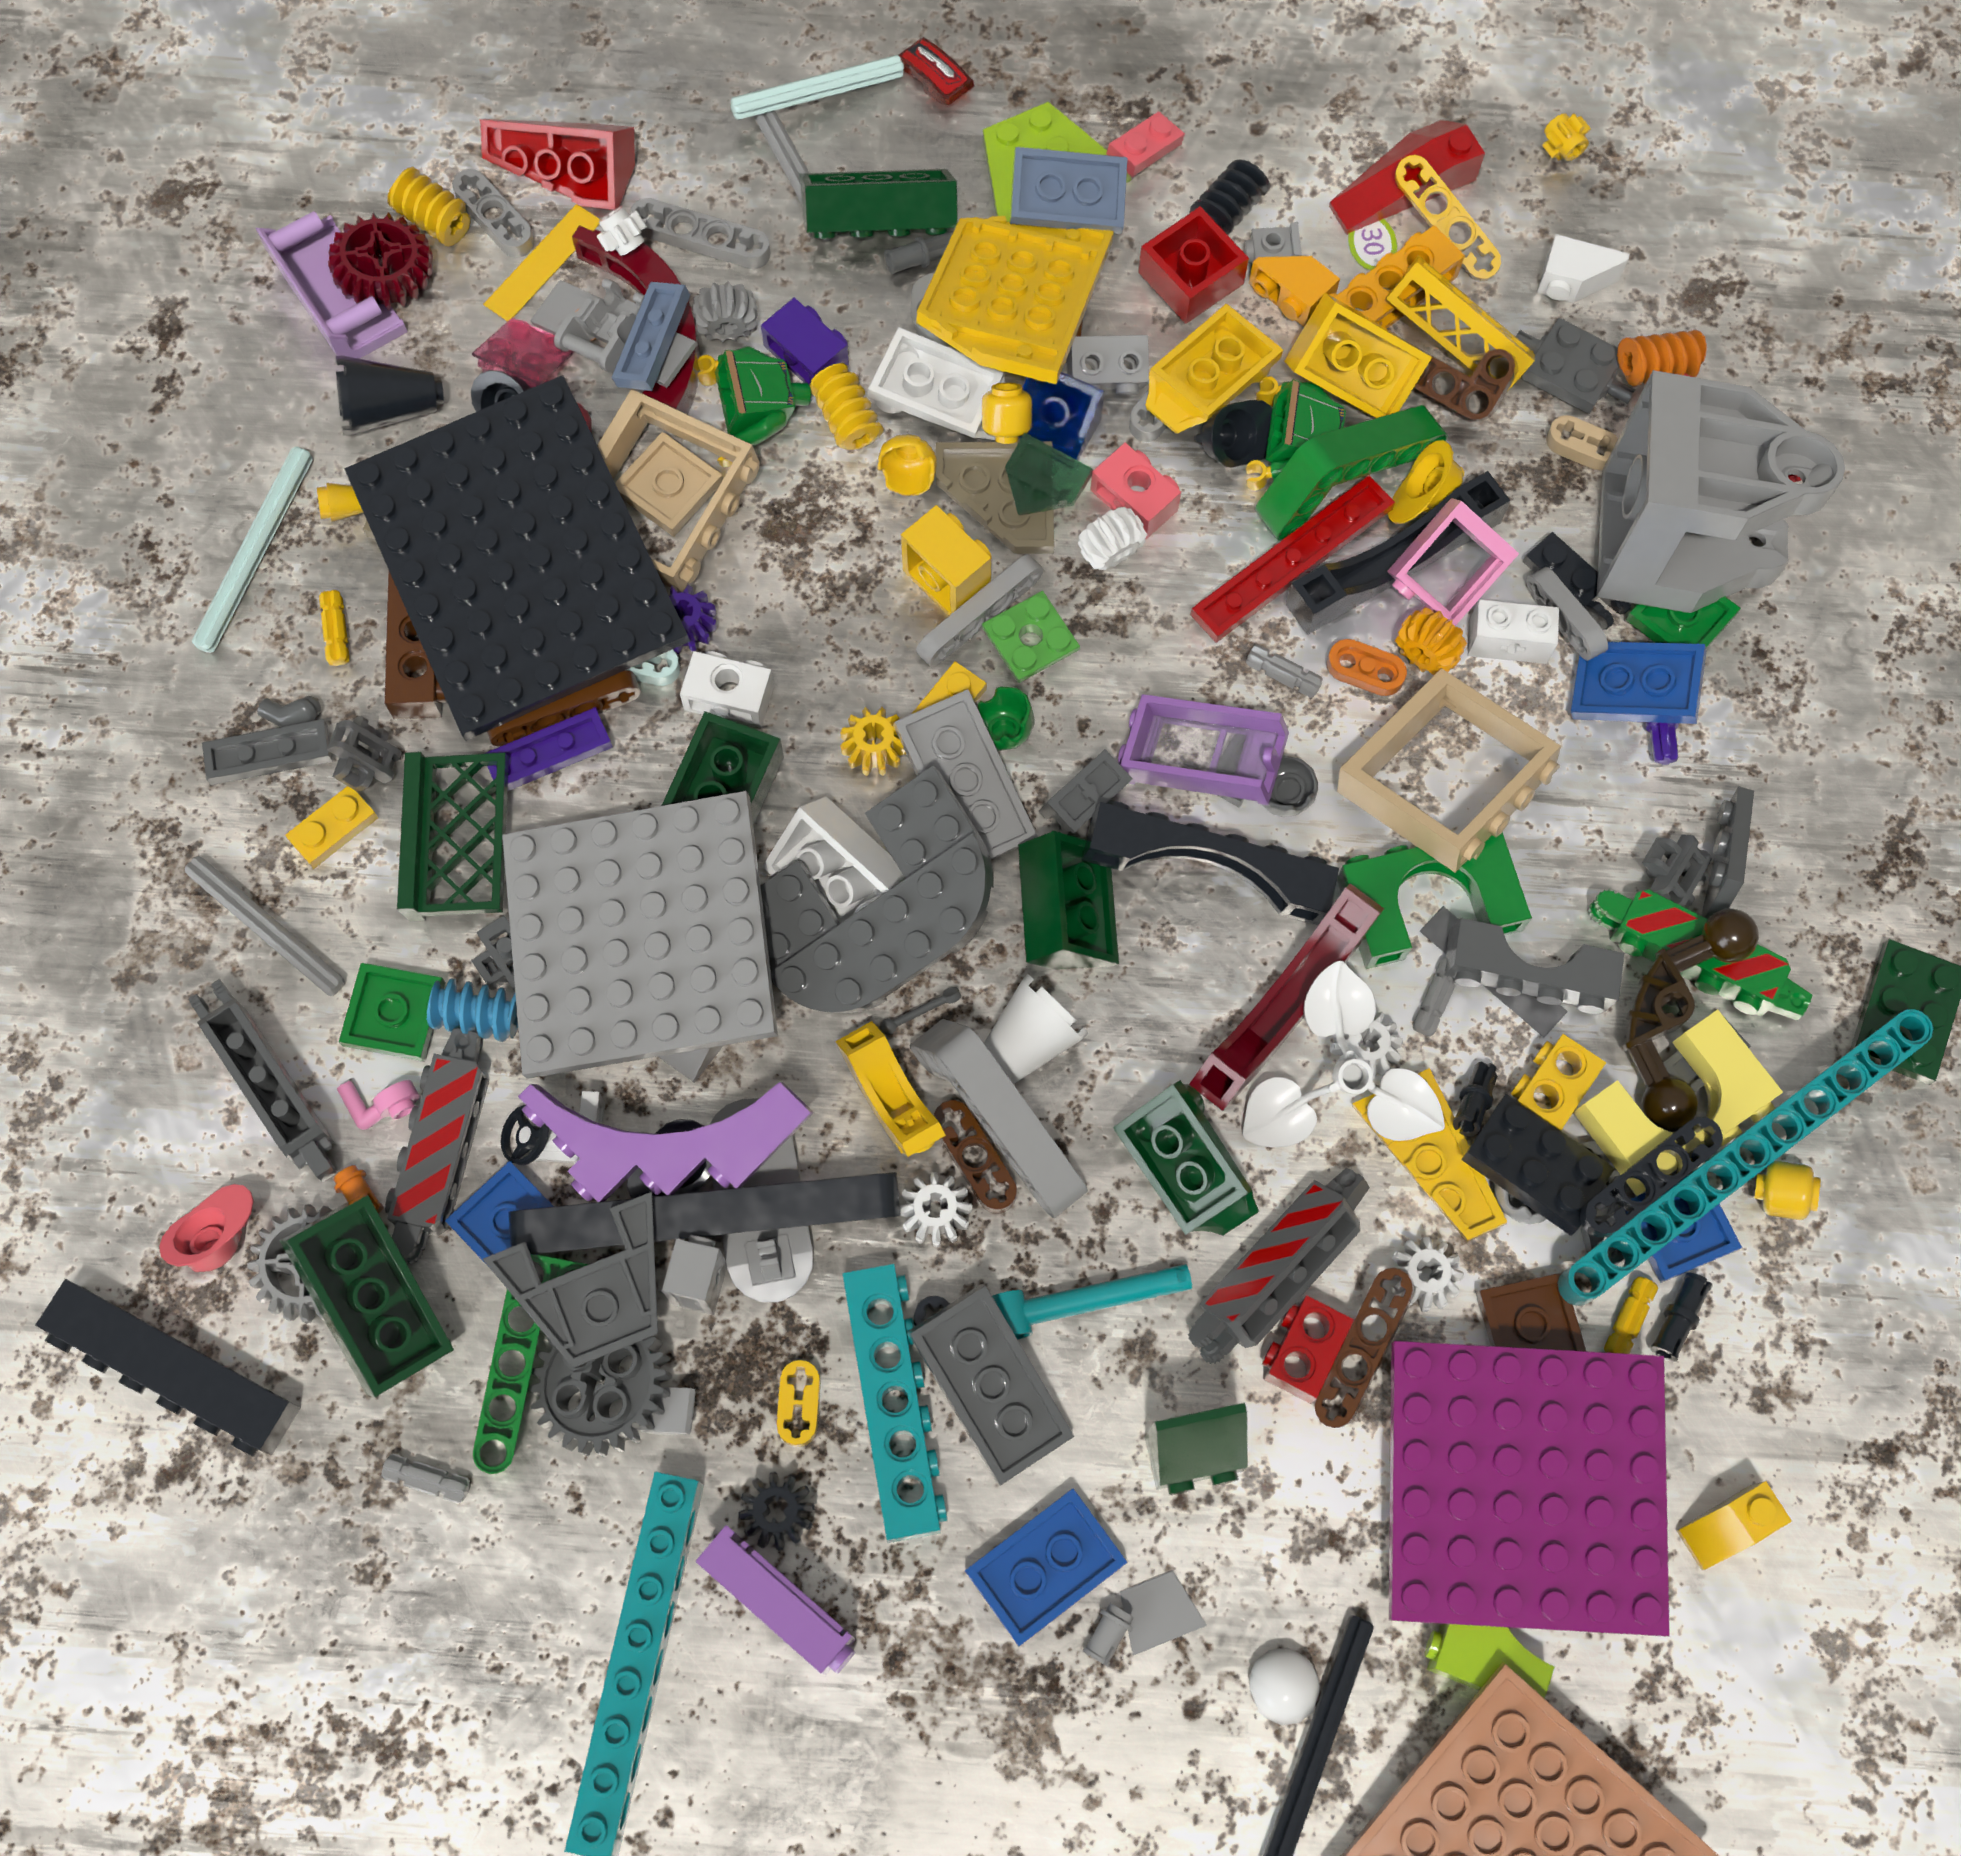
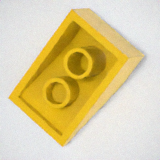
M1324 293L1284 362L1296 374L1373 417L1379 418L1399 412L1432 357L1355 309Z

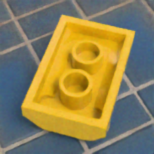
M1226 303L1150 368L1149 391L1145 406L1150 413L1174 433H1180L1190 427L1207 422L1216 411L1229 404L1252 383H1258L1268 376L1271 367L1281 359L1283 349Z

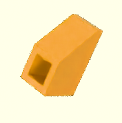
M1312 256L1257 257L1253 261L1249 284L1259 296L1268 298L1281 309L1288 319L1298 322L1303 327H1305L1324 293L1329 295L1337 293L1340 282L1338 276Z

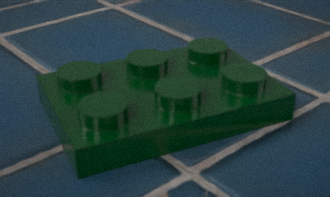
M1888 939L1882 945L1850 1051L1899 1013L1907 1009L1921 1011L1932 1022V1037L1924 1046L1891 1071L1928 1085L1934 1083L1939 1073L1961 999V966ZM1900 1026L1901 1034L1906 1039L1912 1041V1035L1909 1030ZM1868 1050L1871 1061L1881 1065L1878 1054Z

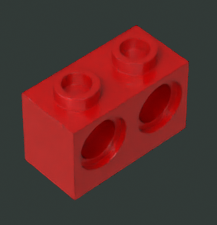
M1306 1295L1299 1305L1294 1304L1285 1314L1280 1326L1286 1328L1287 1331L1281 1344L1273 1341L1261 1365L1267 1367L1268 1371L1263 1380L1309 1404L1314 1402L1324 1385L1354 1319ZM1305 1319H1318L1324 1326V1336L1319 1339L1308 1336L1303 1328ZM1294 1356L1301 1359L1306 1367L1305 1376L1302 1378L1290 1376L1284 1367L1285 1358Z

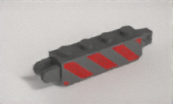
M220 979L216 980L211 984L213 992L224 1005L210 1012L209 1006L198 994L188 999L201 1019L197 1022L200 1029L282 1153L299 1169L309 1165L321 1182L326 1181L338 1173L325 1153L333 1148V1139L248 1011L233 998Z
M453 1028L442 1055L433 1054L431 1065H426L422 1071L420 1089L423 1090L420 1104L419 1106L415 1105L410 1113L408 1128L412 1131L408 1146H403L397 1159V1171L400 1172L396 1188L389 1190L385 1202V1213L388 1214L387 1219L395 1225L392 1239L406 1264H413L418 1259H421L429 1234L439 1236L450 1227L445 1220L453 1214L489 1085L488 1079L478 1066L481 1037L478 1033L472 1031L464 1034L461 1029Z
M1345 1168L1326 1186L1314 1180L1200 1303L1204 1313L1195 1322V1325L1191 1326L1188 1339L1195 1347H1201L1199 1350L1201 1352L1200 1355L1206 1362L1210 1364L1220 1362L1221 1359H1224V1355H1228L1237 1344L1244 1348L1257 1346L1360 1232V1221L1353 1211L1370 1188L1363 1176L1351 1169Z

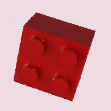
M1200 206L1141 246L1138 273L1187 324L1244 284L1249 257Z

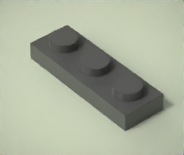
M324 719L202 742L206 780L210 785H216L333 762L332 753L327 750L330 742L328 725Z

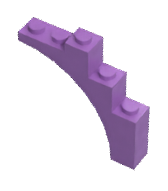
M779 1082L755 1103L723 1121L691 1131L653 1134L625 1131L595 1122L563 1105L539 1084H530L518 1096L526 1104L522 1109L523 1113L540 1128L546 1124L557 1135L553 1139L554 1144L566 1156L572 1158L576 1154L580 1158L567 1171L575 1179L571 1185L585 1200L590 1202L594 1198L598 1203L606 1201L638 1168L643 1171L639 1178L652 1192L658 1195L663 1191L667 1196L672 1195L706 1160L712 1164L708 1172L723 1187L727 1188L732 1184L736 1189L740 1188L814 1113L784 1082Z

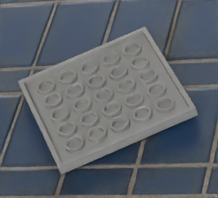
M747 791L502 834L521 1067L524 1077L529 1079L778 1036L751 802Z

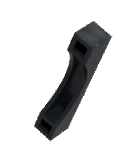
M1489 471L1455 489L1423 517L1385 542L1352 558L1324 564L1291 583L1285 605L1306 634L1314 632L1390 588L1395 579L1387 571L1451 498L1462 501L1491 528L1499 525L1511 500ZM1452 521L1410 568L1407 574L1410 576L1473 539Z
M1118 801L1099 803L1091 818L1082 857L1083 861L1119 871L1140 863L1159 859H1189L1206 862L1228 870L1248 882L1269 901L1279 915L1315 925L1320 924L1332 907L1339 872L1338 867L1327 865V861L1319 857L1306 856L1302 858L1288 854V851L1280 846L1267 845L1262 847L1249 843L1247 838L1240 835H1219L1209 832V829L1201 824L1188 823L1183 825L1170 821L1168 816L1161 813L1148 812L1144 814L1130 810L1128 805Z

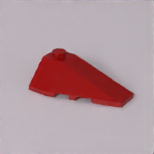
M480 119L483 159L518 176H526L542 184L541 187L551 192L557 191L571 198L572 202L580 206L612 210L619 208L635 167L634 127L592 123Z
M1439 120L1410 132L1332 199L1329 207L1346 235L1414 207L1400 190L1395 179L1398 164L1407 156L1417 155L1423 157L1450 191L1476 181L1485 152L1468 125ZM1409 165L1405 167L1406 175L1403 179L1406 182L1413 179L1420 187L1419 192L1414 193L1417 198H1420L1427 188L1435 185L1432 180H1429L1426 186L1419 178L1422 169L1419 166L1415 169L1410 168ZM1431 194L1430 196H1428L1426 201L1436 198L1442 194Z

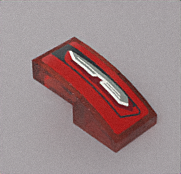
M922 37L898 55L904 65L903 71L921 81L925 94L945 106H949L975 87L972 78L946 52L925 37Z

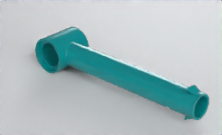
M1187 1264L1160 1269L1155 1272L1142 1273L1025 1299L1023 1290L992 1295V1298L1017 1340L1033 1334L1031 1325L1192 1290V1280Z

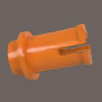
M352 1165L334 1176L333 1180L336 1183L334 1190L336 1193H342L347 1202L360 1195H368L378 1214L384 1209V1206L379 1202L364 1179L366 1177L364 1170H358L356 1165Z

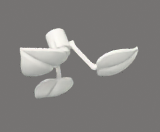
M1337 961L1324 969L1313 981L1304 1002V1017L1311 1032L1320 1037L1336 1034L1337 1043L1344 1054V1059L1338 1062L1333 1069V1082L1310 1091L1303 1096L1299 1086L1290 1079L1273 1077L1261 1082L1252 1091L1247 1101L1242 1135L1249 1142L1264 1147H1287L1303 1141L1313 1132L1317 1124V1115L1307 1102L1337 1090L1351 1094H1360L1369 1090L1376 1095L1368 1104L1367 1115L1373 1129L1384 1138L1405 1141L1444 1129V1116L1440 1103L1431 1087L1421 1076L1408 1069L1394 1068L1384 1073L1380 1081V1087H1377L1373 1082V1071L1369 1064L1363 1060L1354 1059V1052L1350 1050L1344 1034L1359 1035L1367 1030L1374 1020L1376 1004L1372 991L1367 984L1345 962Z

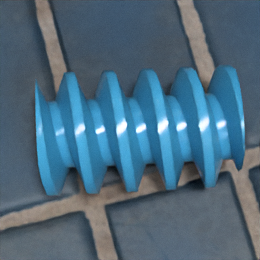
M449 979L445 989L441 988L440 982L437 980L432 987L428 1001L427 1022L431 1029L437 1030L444 1025L448 1032H452L453 1028H461L464 1034H467L469 1031H477L478 1035L483 1039L490 1038L494 1034V1038L497 1041L504 1042L509 1037L514 1038L518 1029L516 994L514 993L511 1001H506V991L502 987L498 989L494 998H490L489 986L486 984L482 985L478 995H474L473 983L467 981L462 991L458 992L456 979Z

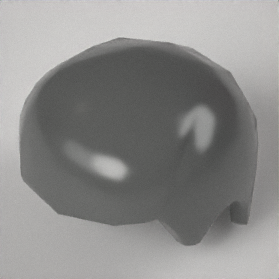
M1283 755L1269 804L1263 806L1270 813L1280 817H1291L1305 811L1314 803L1318 792V780L1314 769L1300 758Z

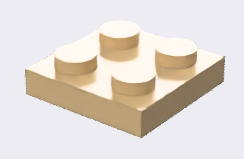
M662 431L615 484L626 503L674 537L718 489L723 480V475Z

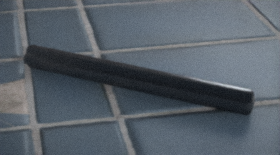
M1351 1615L1347 1620L1263 1856L1294 1855L1374 1630L1373 1624L1364 1618Z

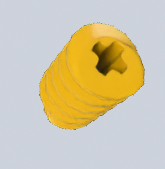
M408 167L402 171L391 186L387 196L388 205L400 215H404L407 220L415 223L417 227L426 231L427 234L438 239L446 247L458 243L469 230L471 219L470 215L465 213V202L460 198H454V194L450 191H443L441 185L437 182L432 183L431 178L425 174L421 175L420 171L415 167Z
M844 363L833 364L824 368L812 378L810 383L811 393L816 397V402L822 410L823 418L828 422L829 430L834 435L835 442L840 448L855 450L866 447L881 437L883 426L876 422V412L870 410L871 402L868 398L864 397V388L858 385V375L854 372H848V365Z

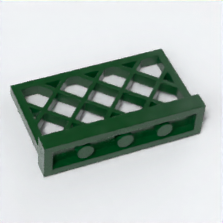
M422 752L405 753L397 910L409 921H426V916L503 912L505 861L502 834H506L509 757L506 753L425 757ZM497 765V776L485 789L472 778L483 766ZM437 768H454L461 774L445 791L436 785ZM469 782L480 793L462 809L451 797L464 784ZM437 791L440 795L435 799V793ZM495 791L496 800L491 796ZM488 800L495 806V816L482 828L470 815ZM448 802L459 814L441 830L434 823V814ZM467 820L479 832L460 848L449 836ZM435 830L438 834L433 838ZM493 830L494 839L489 835ZM486 838L494 845L493 856L480 867L468 855ZM446 840L457 853L439 869L432 862L433 851ZM463 859H466L477 871L459 888L447 875ZM432 868L437 872L434 876H432ZM493 869V876L490 877L488 873ZM484 877L492 884V901L474 902L466 894ZM443 879L456 891L445 903L430 904L431 891ZM462 898H464L467 901L464 903H458Z

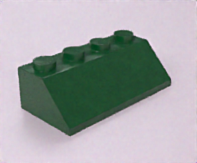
M948 169L799 173L804 227L807 233H813L814 238L836 237V232L851 231V236L870 237L873 236V231L888 230V235L906 236L911 234V229H925L926 234L940 235L947 233L948 228H956L957 180Z

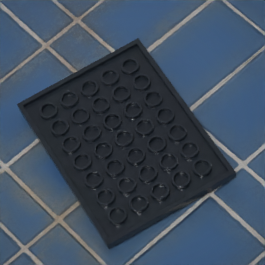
M564 375L344 468L465 741L690 642Z

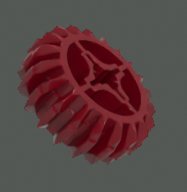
M373 212L368 220H363L360 216H357L356 225L344 223V233L335 232L334 243L329 244L328 252L330 257L328 266L330 273H332L334 284L337 286V289H341L346 299L354 298V302L358 304L372 296L377 304H384L389 311L392 303L398 302L405 307L407 297L417 300L418 290H427L428 279H431L433 274L432 262L434 260L432 250L429 248V242L425 234H420L416 224L408 225L404 216L394 221L389 212L384 218H378ZM380 256L383 257V258H382V262H383V266H382V267L379 266V265H380V260H379V257H380Z

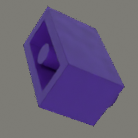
M795 297L761 324L764 347L776 358L786 362L787 368L804 383H808L809 386L812 378L824 368L838 363H844L849 366L848 343L844 336L836 329L831 331L822 323L819 314L811 306L807 305L805 307Z

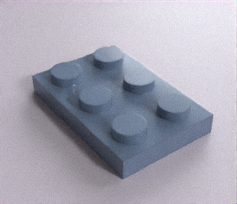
M1016 147L1014 153L1010 224L1061 229L1087 228L1111 230L1115 234H1122L1125 214L1127 157Z

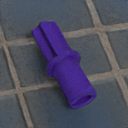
M1646 723V730L1651 733L1655 763L1669 765L1678 760L1675 730L1679 727V723Z

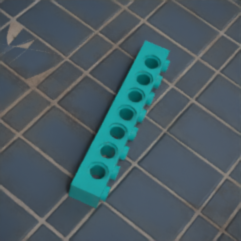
M654 1471L564 1852L581 1856H619L704 1485L698 1480Z

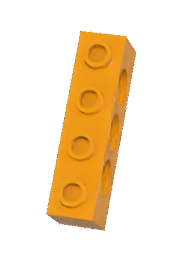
M1434 225L1422 234L1417 232L1412 235L1402 249L1395 254L1392 252L1387 253L1380 259L1374 269L1367 274L1363 272L1358 274L1351 280L1346 289L1339 294L1332 293L1330 296L1353 309L1359 308L1364 310L1356 311L1387 329L1405 316V314L1391 304L1386 297L1404 277L1408 267L1418 255L1450 282L1458 277L1465 255ZM1413 279L1399 295L1410 306L1420 305L1426 301L1425 289Z

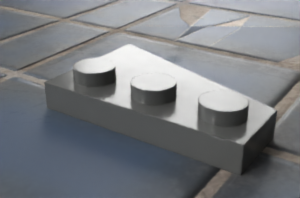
M1738 786L1731 800H1724L1719 809L1717 824H1721V828L1713 848V854L1715 855L1701 915L1706 919L1717 911L1729 909L1744 884L1754 790Z

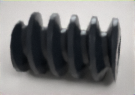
M1242 159L1233 160L1227 166V169L1218 176L1217 180L1209 186L1208 190L1201 194L1199 200L1191 205L1189 213L1201 206L1220 228L1229 235L1234 230V225H1238L1243 220V215H1247L1252 210V205H1256L1261 200V195L1269 192V180L1264 172L1253 163Z

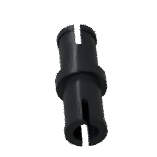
M1692 1272L1685 1274L1684 1281L1673 1304H1668L1663 1312L1666 1319L1650 1347L1651 1351L1656 1352L1657 1356H1664L1665 1360L1671 1362L1678 1360L1679 1353L1690 1330H1695L1700 1322L1697 1315L1713 1286L1711 1282H1707L1705 1277Z

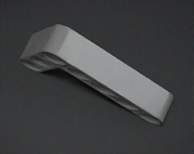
M942 1019L909 1045L915 1057L929 1073L952 1083L1031 1194L1052 1218L1055 1219L1088 1192L1083 1180L988 1048L971 1028Z

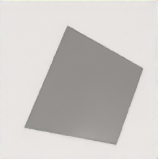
M1174 1571L1120 1592L1124 1611L1134 1617L1130 1623L1133 1629L1132 1631L1128 1630L1133 1656L1207 1626Z

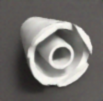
M1028 974L1017 987L984 1042L1013 1084L1084 1039L1088 1034L1084 1027L1078 1032L1071 1027L1076 1019L1042 986L1034 992L1029 987L1034 979Z

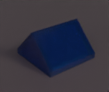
M1061 372L1057 384L1026 377L1022 390L1029 393L1032 398V428L1027 434L1018 438L1027 442H1052L1053 454L1076 464L1102 420L1105 391L1064 372Z

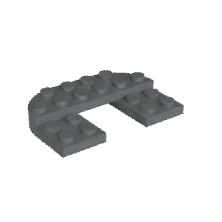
M931 766L865 812L868 820L904 875L905 880L842 923L839 922L801 861H795L760 886L771 981L789 999L806 1008L830 1013L850 1014L869 1010L887 1001L886 997L950 953L959 952L980 930L988 914L986 909L991 887L994 888L991 858L978 831L936 767Z

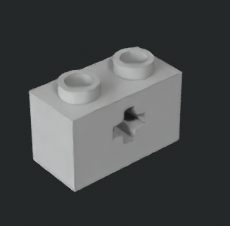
M693 1235L689 1236L688 1241L676 1239L662 1292L673 1306L712 1315L715 1314L727 1264L720 1249L714 1248V1241Z

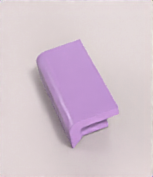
M313 211L277 231L255 227L266 251L336 356L360 359L407 333L405 324L402 319H399L392 307L388 311L384 304H377L372 296L356 304L354 298L346 299L341 289H337L328 266L330 257L328 251L330 248L329 244L334 243L335 232H340V230L335 225L331 215L320 220L316 212Z

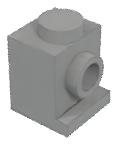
M1290 222V227L1252 229L1250 240H1244L1243 252L1249 257L1248 263L1251 264V269L1253 261L1257 257L1302 256L1298 222Z

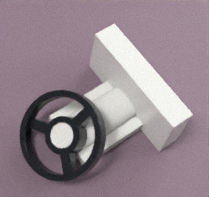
M582 1091L580 1114L603 1124L605 1101L600 1092ZM526 1105L516 1108L509 1115L501 1133V1150L508 1161L518 1165H527L533 1161L575 1164L580 1159L576 1154L569 1158L554 1144L553 1139L557 1135L546 1124L541 1128L534 1123L531 1124L522 1111ZM518 1121L519 1128L516 1133L517 1146L512 1154L510 1135L514 1124ZM530 1151V1153H529L526 1157L521 1158V1157H523L527 1152Z

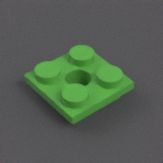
M1044 591L982 623L983 630L1018 683L1080 650V645ZM1026 633H1035L1041 638V642L1034 646H1028L1023 644L1020 638Z

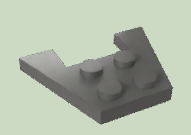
M652 1192L610 1208L626 1249L625 1251L547 1282L541 1283L526 1242L483 1258V1261L572 1368L658 1334Z

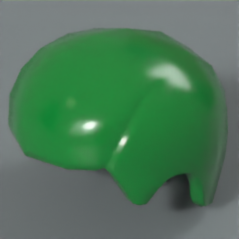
M1001 686L996 688L992 699L986 702L980 701L977 709L997 751L1015 749L1028 740L1034 727L1035 719L1028 695L1015 687Z

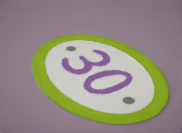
M1385 219L1351 232L1348 235L1350 251L1354 259L1365 269H1374L1380 259L1387 253L1392 252L1395 254L1397 252L1395 233Z

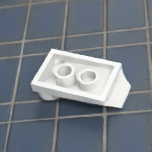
M898 327L868 388V397L874 399L877 407L884 412L899 413L904 411L973 438L995 440V436L987 434L982 427V396L991 390L992 385L1005 383V372L980 366L959 351Z

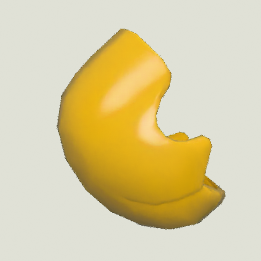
M912 434L896 435L882 445L877 469L878 471H883L886 487L889 490L904 496H918L930 490L936 475L937 459L933 449L925 440Z

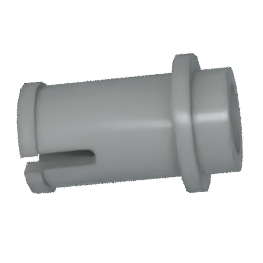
M1111 1603L1106 1611L1101 1609L1100 1614L1103 1617L1086 1648L1084 1647L1082 1651L1107 1667L1127 1630L1132 1631L1133 1627L1130 1626V1623L1134 1618Z

